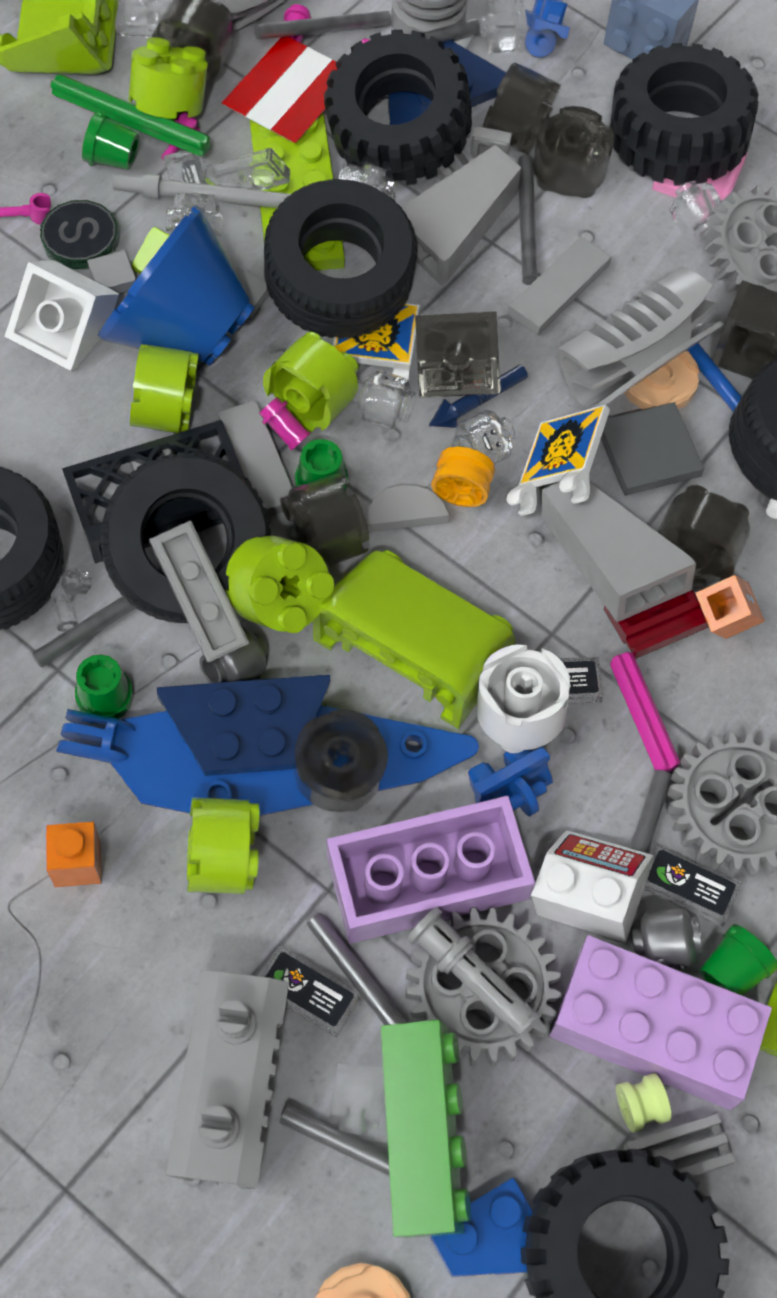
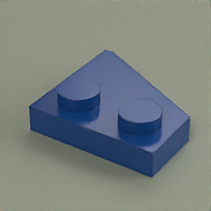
M513 1177L471 1202L470 1221H464L465 1234L429 1237L451 1277L527 1273L526 1264H521L520 1247H525L527 1233L523 1232L522 1229L525 1217L531 1216L532 1209Z

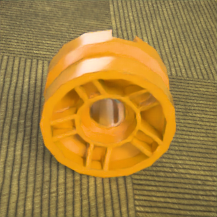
M449 447L441 451L436 465L438 470L435 471L431 482L433 492L442 500L456 506L476 507L484 504L489 496V484H491L496 470L493 461L482 452L468 447Z

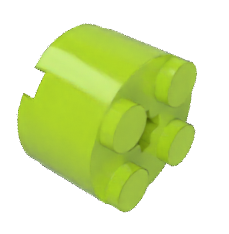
M153 37L147 39L146 46L138 47L132 52L128 93L129 102L131 103L135 100L138 110L162 118L177 119V112L188 111V118L199 115L203 110L208 67L205 60L206 52L197 47L179 48L170 46V42L163 38Z
M307 332L303 337L298 338L266 370L263 376V387L267 397L273 393L274 397H278L282 403L286 401L288 404L285 407L307 431L313 432L316 427L321 428L322 431L356 397L358 393V379L355 373L359 367L353 356L345 352L341 353L334 346L324 341L318 334Z
M141 344L134 375L130 426L171 433L189 430L198 353Z
M278 536L255 537L245 541L236 549L227 565L226 575L229 576V591L226 590V593L235 612L244 619L280 632L298 633L302 631L304 627L318 617L321 613L318 606L332 594L334 589V580L328 572L325 561L315 549L304 543Z
M192 797L190 806L192 826H190L188 832L187 892L245 894V890H253L254 878H257L258 849H250V845H254L255 832H258L259 804L249 803V800Z

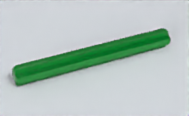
M62 74L56 75L55 79L50 83L52 94L94 113L102 111L104 115L113 121L197 156H205L207 151L210 150V137L205 133L168 118L141 112L136 108V105Z

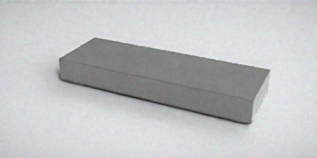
M581 236L509 305L508 315L536 335H539L610 265L611 256Z
M256 400L218 411V421L222 420L245 478L248 477L252 483V488H256L258 496L263 500L264 503L262 505L264 508L266 507L267 516L298 507L297 497L266 424L263 425L262 423L264 419L259 414L260 409Z
M188 521L149 539L151 547L207 663L249 644L192 522Z

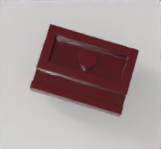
M693 589L619 622H616L605 605L603 608L623 644H627L635 659L709 627Z

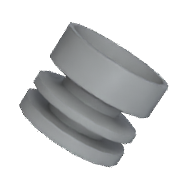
M392 0L391 25L394 30L402 29L404 34H411L412 30L425 33L465 21L466 0Z

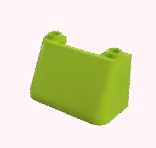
M22 0L17 39L10 33L0 35V65L11 72L97 75L111 69L119 0Z
M388 550L383 552L372 551L334 586L332 594L318 606L321 613L313 621V640L331 651L337 642L342 641V649L348 653L353 647H356L423 688V699L431 702L436 697L444 707L440 718L458 730L477 704L478 682L485 662L496 651L516 643L515 635L512 632L513 627L506 619L498 615L491 616L405 565L399 556Z

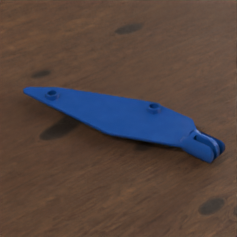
M321 705L296 769L205 776L167 711L120 720L67 709L65 718L72 723L63 724L60 734L70 741H59L56 752L110 763L140 803L144 805L190 814L192 797L249 800V803L259 804V816L421 783L475 756L478 752L479 744L474 737ZM409 741H415L420 745L421 750L410 752L405 744Z

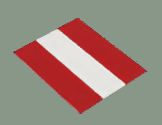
M281 37L221 104L296 143L326 109L324 105V92L328 88L326 82L332 70L337 71L336 61L290 37Z

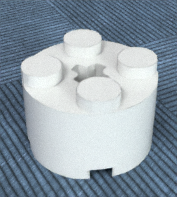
M511 645L493 653L485 662L478 682L477 717L483 731L509 753H519L523 750L535 749L551 742L565 726L570 694V676L567 668L552 652L542 649V652L529 650L527 645Z

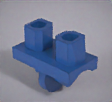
M535 0L532 11L523 9L521 20L530 27L525 34L524 44L530 54L535 57L549 55L556 45L555 33L561 38L567 39L570 27L563 23L568 5L566 2L561 0Z
M543 747L535 751L529 749L519 753H509L506 751L503 754L506 767L497 772L489 763L484 762L469 769L470 786L475 794L476 803L508 796L512 810L521 808L529 817L539 812L536 798L546 793V786L553 783L548 768L550 755Z

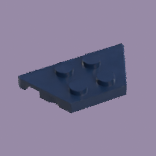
M452 40L444 42L445 49L447 47L451 48L459 57V63L464 65L468 78L471 107L514 90L515 78ZM409 91L389 94L387 100L389 124L398 125L416 119L426 111L432 101L419 93Z
M330 675L167 686L157 687V696L161 705L165 707L183 741L190 748L194 759L205 776L296 769L308 735L312 731L318 711L329 690L331 680Z

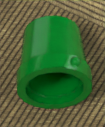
M102 111L95 113L85 132L82 159L88 162L90 166L98 163L130 170L137 156L140 134L110 120Z
M317 439L307 443L302 449L299 465L295 472V487L299 498L312 505L327 506L338 502L345 495L348 487V472L343 461L342 451L338 445L330 440Z
M99 654L84 659L76 672L75 699L80 711L117 719L124 716L131 708L134 698L132 683L126 673L121 670L117 661L110 656Z
M733 924L724 933L723 940L699 971L706 982L744 996L763 979H768L777 970V960L756 936L742 926Z

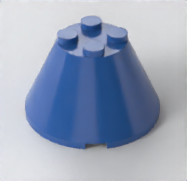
M197 204L192 207L188 216L185 215L127 291L126 297L109 316L97 335L102 340L139 349L141 344L191 351L192 353H198V364L205 362L210 366L231 340L226 335V332L233 335L251 314L255 307L249 303L250 299L203 209Z

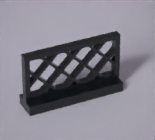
M222 420L62 468L95 564L103 562L101 552L102 523L91 526L89 517L97 505L103 508L107 507L109 499L102 496L109 484L112 482L120 485L121 481L126 478L116 474L121 465L131 461L144 465L147 461L155 460L156 457H159L163 452L162 450L171 449L178 453L204 454L207 457L217 458V461H224L227 463L226 465L236 468V472H241L244 475ZM214 436L218 437L221 444L214 456L196 449L201 440ZM224 454L226 456L227 461L222 459ZM90 474L102 478L94 493L77 487L75 479ZM82 499L88 501L86 506H84ZM175 499L158 507L149 517L144 530L145 548L150 547L149 539L188 521L192 522L196 532L223 523L217 513L206 504L193 499Z

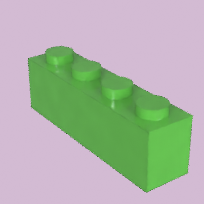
M440 1020L382 1025L381 1040L393 1237L416 1238L465 1234L464 1221H470L471 1203L468 1189H461L460 1168L466 1167L467 1151L463 1135L457 1136L456 1115H460L463 1112L461 1087L459 1083L453 1084L452 1063H458L459 1061L457 1036L455 1032L449 1033V1027Z

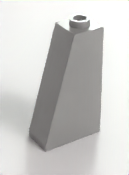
M494 145L402 206V210L405 211L407 218L410 219L414 227V234L417 238L416 262L441 286L449 281L518 193L521 167L512 156L507 155L497 145Z
M560 481L542 489L541 517L616 622L692 590L696 567L692 557L592 483H590L589 498L586 501L575 504L571 502L573 491L562 493L559 488Z

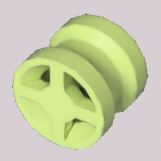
M656 1073L645 1075L642 1081L637 1084L623 1082L616 1085V1095L620 1111L631 1132L643 1130L645 1124L652 1121L659 1124L671 1121L672 1115L669 1099L663 1083Z

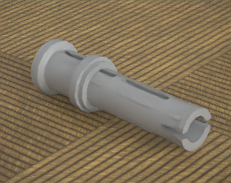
M435 907L418 923L407 939L411 943L418 942L438 962L437 968L441 972L446 974L452 972L518 1038L539 1014L526 1004L471 950L474 947L471 943L472 940L468 936L461 937L441 918L442 911Z

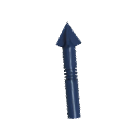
M518 365L497 377L498 393L466 395L452 404L444 399L429 426L457 428L458 418L527 379L528 373L524 366ZM491 381L492 387H488V383H487V389H488V390L493 389V383H492V381Z

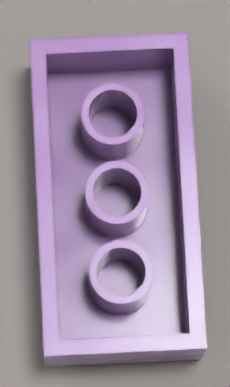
M508 796L327 839V861L349 944L413 929L435 907L442 911L441 918L445 921L451 919L453 912H457L461 917L469 915L471 908L474 907L477 912H481L491 908L529 900L535 885Z
M587 935L577 956L549 1037L644 1076L656 1073L664 1084L732 1110L745 1099L772 1008Z

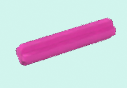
M625 652L614 656L610 667L654 769L667 772L674 771L680 765V760L634 655L630 652Z

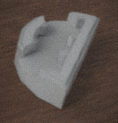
M401 484L385 489L373 499L367 510L366 532L448 523L449 513L444 502L433 491L419 485Z

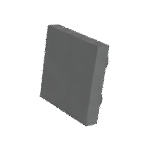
M675 402L607 418L601 440L625 496L702 477L704 466Z

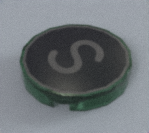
M71 200L57 205L46 214L40 227V239L47 257L51 260L55 259L72 270L89 269L87 260L108 255L112 252L113 248L114 251L116 250L119 231L112 212L103 205L89 200Z

